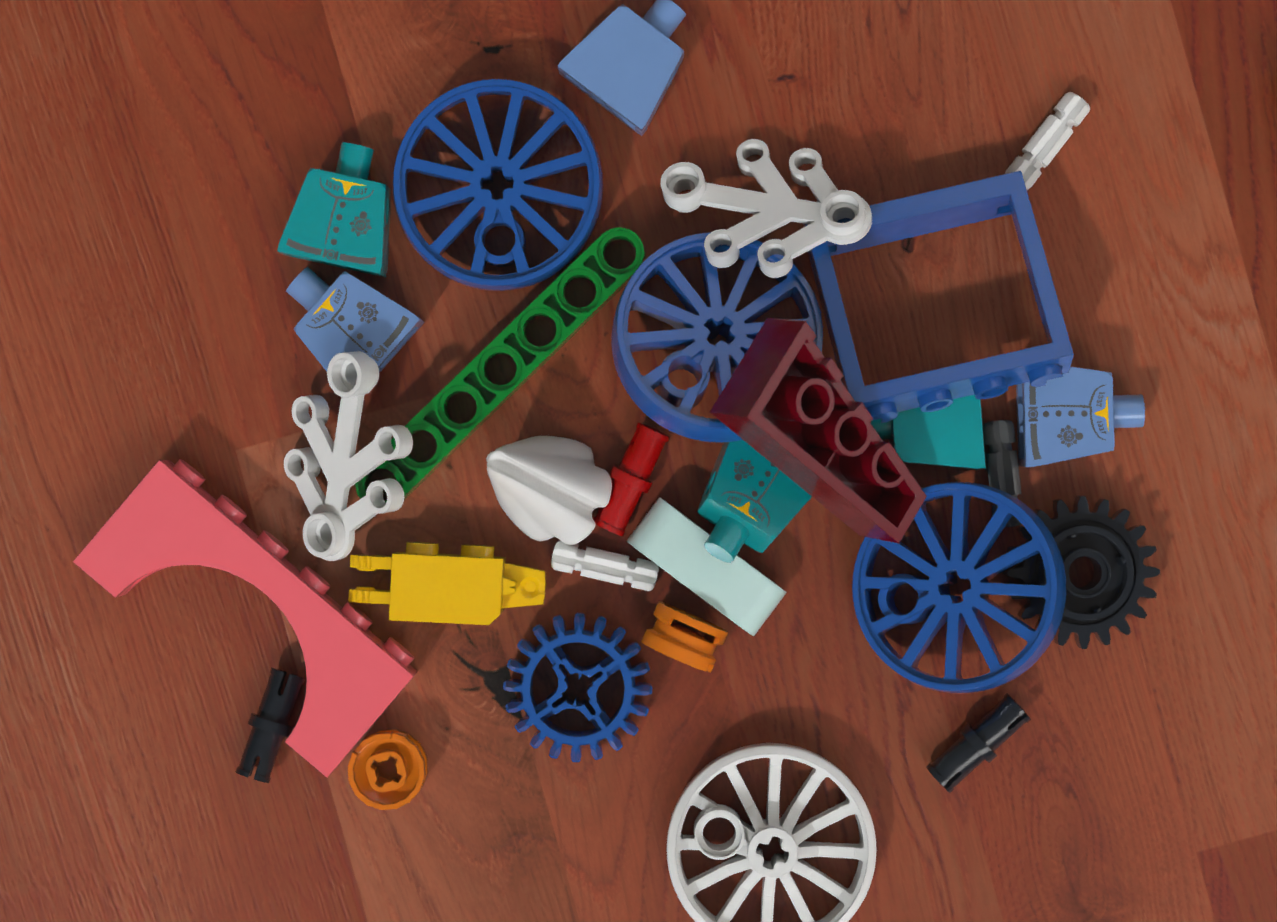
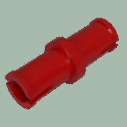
M637 423L635 433L620 465H613L609 473L610 477L613 478L612 492L608 505L604 508L599 507L596 516L593 517L596 525L614 534L624 536L625 529L642 493H649L653 483L649 481V478L670 436L643 423Z

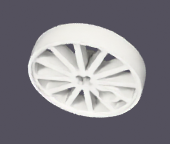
M761 743L748 745L729 751L711 761L692 778L683 790L674 807L667 834V863L672 885L681 904L695 922H730L749 892L762 877L760 922H773L774 894L777 878L781 880L802 922H848L857 912L867 895L876 865L875 829L869 809L858 789L838 767L827 759L807 749L788 744ZM769 758L766 819L762 818L736 766L737 764L753 759ZM782 760H795L813 767L811 773L779 820ZM723 771L726 772L746 810L752 826L741 820L735 810L726 805L715 803L700 793V791ZM826 777H829L845 794L846 800L796 825L803 809L821 782ZM690 806H696L702 811L695 820L694 835H684L681 833L686 814ZM855 814L860 835L859 844L804 841L817 831ZM721 817L729 820L735 829L733 837L723 844L709 842L703 836V829L711 819ZM772 836L778 837L781 849L785 851L784 854L775 853L771 861H765L762 850L757 846L759 843L769 844ZM700 850L705 856L715 860L728 859L735 854L738 855L691 879H687L683 870L680 851ZM802 858L857 859L859 862L850 887L846 888ZM746 871L717 916L708 911L695 895L699 891L733 874ZM790 871L810 880L839 899L840 902L825 917L815 921Z

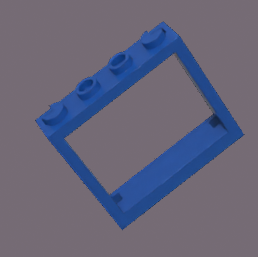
M1021 171L870 205L872 225L869 232L861 240L847 245H838L826 241L807 251L837 367L844 375L841 381L855 402H862L873 420L881 419V423H885L895 419L898 416V412L920 407L922 412L938 411L950 406L953 403V399L974 394L976 399H990L1007 392L1009 386L1030 382V385L1033 387H1041L1046 385L1047 380L1063 377V374L1069 373L1074 353ZM1012 215L1048 344L864 386L831 256ZM842 218L837 223L849 222L852 219Z

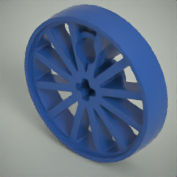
M490 79L467 83L444 93L431 102L416 117L407 130L397 153L393 173V196L400 224L408 240L428 264L441 274L463 285L483 290L505 291L520 289L542 282L562 270L579 254L590 238L599 217L603 197V176L599 155L588 130L566 104L552 94L527 83L504 79ZM486 95H511L498 155L495 156L478 98ZM526 99L531 100L552 111L554 114L512 158L515 136L524 101ZM466 101L484 159L480 160L437 118L455 105ZM563 125H567L581 145V152L525 168L533 156ZM430 129L473 171L413 158L412 155L424 132ZM587 166L589 187L586 198L528 185L544 177L577 167ZM409 172L422 173L468 185L408 203L407 177ZM502 172L505 180L513 183V188L505 189L503 198L496 200L490 190L484 189V183L493 182L494 173ZM523 199L555 204L580 210L584 213L577 229L571 238L566 240ZM471 202L431 245L425 241L414 223V218L419 215L455 204ZM516 210L558 249V252L543 263L529 268L524 253L526 247L525 234L519 223L514 219L512 211ZM484 212L483 220L478 225L474 235L476 249L471 269L466 270L443 258L442 254L470 223ZM496 226L509 227L515 233L513 248L509 253L502 256L489 253L485 247L486 234ZM486 262L496 267H506L515 263L517 272L512 274H484Z
M711 232L694 234L675 240L658 249L638 267L628 281L617 304L612 325L611 345L614 364L628 395L657 424L671 432L694 440L705 442L740 441L743 439L719 419L691 414L692 408L697 406L704 397L710 379V372L714 374L720 396L731 378V373H734L764 322H753L789 297L794 299L802 315V319L791 320H803L808 323L817 336L813 341L822 352L823 323L821 312L812 288L794 264L790 272L785 276L775 278L780 282L778 285L736 312L756 267L760 268L757 252L763 243L758 240L739 249L740 255L738 259L745 262L725 306H722L717 267L709 263L704 248V241ZM725 244L719 245L713 251L725 252L730 246ZM774 254L768 257L767 261L778 262L784 256ZM693 257L700 258L706 304L674 263ZM658 275L664 279L686 310L640 290L652 277ZM640 311L672 325L675 329L629 333V312ZM718 334L726 339V342L719 341L715 346L707 341L708 338H716ZM678 350L668 355L660 366L645 376H642L632 356L633 352ZM675 370H686L695 376L697 384L687 390H681L670 382L668 375Z
M947 482L922 488L927 497L914 520L936 564L901 542L894 543L865 537L857 554L852 581L854 608L860 628L875 653L891 669L920 686L949 693H972L996 688L1017 678L1033 666L1047 650L1056 635L1066 601V576L1061 553L1054 537L1040 517L1022 501L1002 490L971 482ZM948 496H953L951 553L943 543L926 509L927 502ZM971 497H978L996 504L998 508L969 553V503ZM1014 516L1032 536V540L985 564L990 549L1008 521ZM883 546L927 575L929 580L911 574H896L889 578L873 577V567L880 547ZM1035 554H1041L1046 573V585L989 583L991 579L1004 570ZM957 574L960 579H968L971 583V589L964 591L962 598L950 594L949 586L957 583ZM908 583L918 592L919 599L915 608L910 613L902 614L895 605L894 597L897 589L903 584ZM872 589H880L878 603L885 617L879 620L876 619L873 608ZM989 595L1044 597L1046 599L1045 607L1037 629L1031 628L1002 609L989 598ZM982 612L1027 641L1024 649L1007 664H1005L986 628ZM927 619L903 657L897 653L885 637L886 632L900 624H916ZM947 622L944 678L920 670L918 664L938 631ZM967 623L990 672L982 676L963 679L961 673L963 633Z

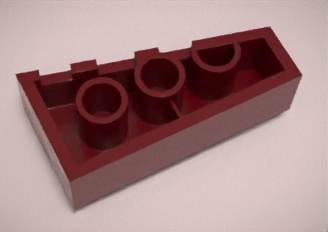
M767 318L716 400L710 413L859 536L900 543L926 499V494L890 442L882 441L870 423L873 417L862 402H855L841 381L844 375L833 359L825 358L813 341L817 336L808 323L803 320Z

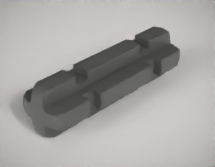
M1010 420L987 422L983 425L984 445H989L990 453H986L989 486L1002 490L1018 499L1017 495L1022 493L1017 450H1012L1011 445L1012 442H1016L1014 424ZM996 504L991 505L992 515H994L998 508ZM1012 516L1004 528L1019 526L1022 523Z

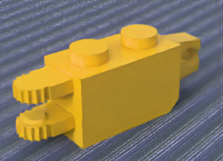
M406 542V552H395L392 556L350 555V567L356 568L359 571L391 570L390 590H378L374 587L360 586L355 589H349L348 596L349 602L390 604L389 620L490 625L501 615L504 608L542 605L545 600L546 571L506 563V557L494 556V546L461 545V555L439 554L438 543Z

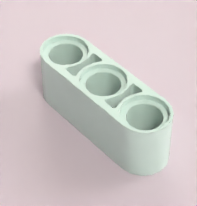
M659 497L627 539V542L743 630L755 636L787 592L738 555L732 563L723 562L712 556L704 547L710 534Z

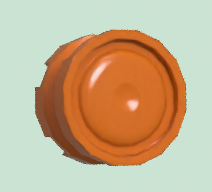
M659 601L653 613L657 620L653 628L646 629L641 643L670 658L711 673L716 662L713 656L717 645L724 644L728 631L687 611ZM673 619L705 632L704 636L686 627L672 623Z
M382 729L368 735L352 752L348 764V780L354 794L367 806L379 810L397 809L410 803L423 787L428 773L427 755L421 743L411 734L398 729Z

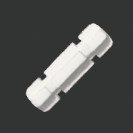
M1068 92L1061 98L1053 109L1056 113L1054 115L1050 114L1022 149L1024 155L1022 157L1018 155L1006 170L1005 174L1021 171L1027 190L1033 186L1042 174L1040 168H1045L1050 164L1073 134L1071 128L1073 126L1077 127L1089 113V104L1079 95Z
M558 541L554 546L551 559V567L554 570L571 574L573 570L581 572L580 576L619 585L628 582L632 583V588L651 591L655 587L659 567L653 561L637 558V562L630 561L627 555L588 546L586 550L578 549L579 544L569 545L562 541Z

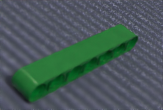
M617 227L609 229L594 241L405 425L411 435L421 430H426L433 434L437 443L435 455L427 462H419L412 458L411 454L401 459L386 460L355 483L359 498L361 499L366 496L370 477L375 471L382 468L392 472L396 480L401 484L404 491V500L418 488L628 283L638 267L644 262L645 252L643 242L639 236L630 229ZM615 240H625L632 244L636 251L633 263L623 269H616L608 265L604 259V252L608 244ZM576 278L588 279L596 287L595 299L586 307H573L565 299L567 285ZM546 316L556 324L555 338L546 346L532 345L526 338L527 324L535 317ZM499 354L510 355L516 362L517 367L515 377L504 385L492 383L486 371L490 359ZM467 392L476 401V414L469 422L458 424L448 415V402L453 395ZM393 437V438L391 439V443H392V446H393V448H394V450H395L396 441H395V438Z

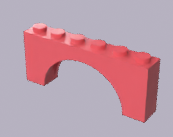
M179 459L176 464L170 460H159L73 562L115 598L126 595L135 585L151 574L167 567L180 565H200L220 569L241 577L265 593L283 612L293 627L299 640L306 666L307 683L303 709L296 726L285 743L325 777H328L418 673L410 665L415 659L414 656L393 638L389 637L384 643L368 629L373 623L372 620L358 607L350 602H347L342 607L326 594L331 586L318 573L308 566L299 571L284 557L289 550L277 538L265 530L258 536L242 521L247 517V514L225 495H221L217 500L201 487L205 478L191 465L182 459Z

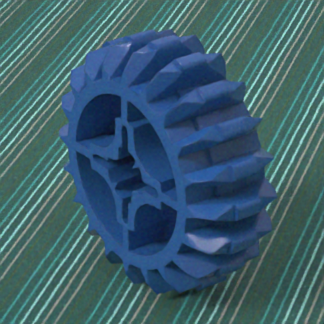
M583 612L575 614V629L566 630L565 620L562 615L554 616L553 626L556 634L552 636L548 634L544 626L537 624L533 628V632L540 644L535 647L525 639H521L517 644L519 650L529 657L527 662L517 658H510L507 663V667L510 670L522 674L521 679H508L503 683L504 690L520 692L521 698L513 699L506 704L507 712L515 713L524 709L527 716L521 718L516 723L515 729L517 732H524L534 725L538 731L533 735L530 745L536 749L542 744L546 736L554 740L549 756L554 759L559 757L562 744L572 745L570 755L572 762H580L582 755L581 745L589 744L593 758L595 760L601 759L603 757V748L600 741L605 738L614 750H620L623 747V743L616 731L621 727L632 736H635L639 731L636 723L628 718L629 713L647 716L649 711L647 705L634 701L635 695L645 696L652 694V684L646 682L635 683V676L644 675L650 671L649 663L639 662L631 665L629 661L630 658L637 655L641 650L639 643L633 642L622 650L617 644L623 639L626 630L619 626L614 630L610 638L604 636L602 632L606 626L607 619L603 616H598L595 621L594 631L585 630L586 619ZM573 642L587 643L599 647L608 653L609 656L593 665L581 666L576 664L568 654H565L560 645ZM546 655L558 677V688L548 695L547 699L537 705L533 695V675L537 664ZM562 664L570 675L578 673L579 679L582 674L590 678L601 671L600 674L593 678L587 689L589 702L594 710L586 699L578 701L577 695L574 700L566 696L555 703L556 700L563 696L569 685V680L566 677L567 672ZM620 669L624 680V696L616 713L609 718L598 698L597 690L611 674ZM565 709H576L581 711L588 721L591 720L595 728L584 731L568 730L555 725L547 718Z

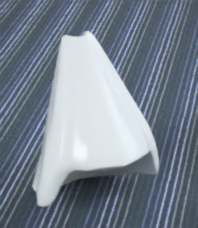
M534 436L501 446L487 455V473L500 506L523 533L536 541L541 542L556 537L569 545L581 542L589 536L596 526L592 518L593 510L598 507L604 508L609 503L612 492L611 477L606 470L595 466L591 448L579 441L555 436Z

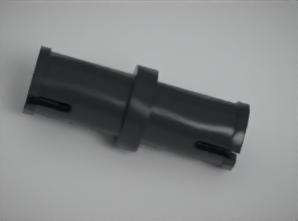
M272 667L257 714L251 713L248 724L252 726L239 767L235 771L237 774L248 778L252 775L257 757L259 756L260 762L253 780L269 783L271 780L270 775L283 738L289 737L293 727L288 725L301 685L305 681V678L290 674L282 695L280 691L287 672Z
M1008 693L973 726L967 723L960 730L962 736L935 761L926 766L933 777L949 793L984 760L990 763L997 757L995 750L1021 726L1031 720L1028 714Z

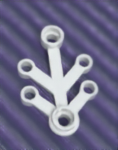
M749 139L741 143L737 148L736 156L740 171L746 176L754 177L765 193L707 183L700 167L690 162L675 163L668 167L661 176L660 184L665 202L668 206L679 212H692L699 208L700 205L753 214L752 217L727 230L718 229L706 237L704 248L707 259L711 265L718 268H726L733 265L739 258L740 248L790 222L808 224L783 240L770 239L759 247L757 256L762 273L771 278H779L790 272L793 266V259L826 241L838 245L855 243L869 232L872 225V213L868 203L853 191L838 190L823 169L821 155L811 148H802L795 151L789 159V168L792 180L800 186H809L818 202L796 198L772 163L767 144L759 139ZM757 154L762 156L757 161L750 162L746 160L751 155ZM803 164L815 165L807 171L798 169ZM684 190H692L691 192L686 194H679L681 191ZM842 218L852 219L849 222L837 223ZM725 244L730 246L725 252L713 251L719 245ZM774 254L784 256L778 262L767 261V258Z
M361 351L336 354L328 365L327 378L329 385L334 393L341 397L334 442L325 426L329 418V406L322 396H301L292 405V418L295 424L303 429L311 448L304 447L290 450L284 458V470L286 475L295 482L311 515L305 521L303 527L305 546L311 554L326 561L341 560L348 556L354 546L356 529L377 514L399 510L404 502V491L401 484L395 479L388 478L371 482L367 487L366 496L347 507L351 486L386 460L407 457L413 447L410 431L403 425H393L380 428L375 435V439L355 454L364 395L373 389L379 379L377 363ZM309 405L312 409V418L309 415ZM392 435L396 441L395 450L391 443ZM301 458L304 462V471L301 467ZM321 469L328 481L326 496L316 479ZM383 489L387 494V502L383 499Z

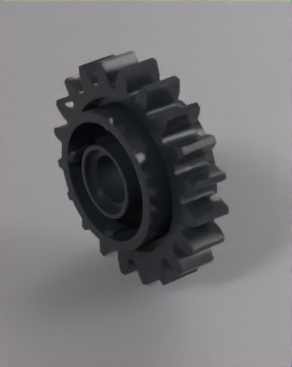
M1076 496L1072 512H1069L1067 505L1062 499L1053 500V518H1050L1041 510L1036 509L1034 512L1040 517L1054 537L1065 569L1066 601L1063 616L1054 637V643L1063 646L1069 639L1070 634L1074 632L1077 646L1081 649H1087L1090 634L1094 632L1097 640L1107 646L1111 640L1109 632L1111 626L1125 635L1131 633L1129 624L1125 619L1127 614L1143 619L1146 618V612L1137 603L1138 598H1156L1157 596L1153 589L1143 584L1145 578L1155 577L1160 574V569L1144 565L1143 563L1145 558L1157 551L1156 546L1137 545V540L1142 537L1146 528L1144 525H1135L1126 530L1124 526L1130 514V511L1127 509H1120L1109 518V500L1099 499L1092 512L1089 511V504L1085 496ZM1019 526L1017 528L1018 533L1026 540V543L1032 540V536L1025 527ZM1009 546L1007 548V552H1010L1018 548L1019 546ZM1040 553L1020 562L1019 566H1013L1004 570V575L1020 579V584L1046 585L1045 567ZM1085 556L1090 559L1094 566V576L1086 586L1075 587L1069 578V568L1074 560ZM1008 596L1011 599L1026 598L1027 603L1020 609L1017 615L1025 620L1038 614L1039 619L1034 627L1036 630L1044 611L1046 599L1044 597Z

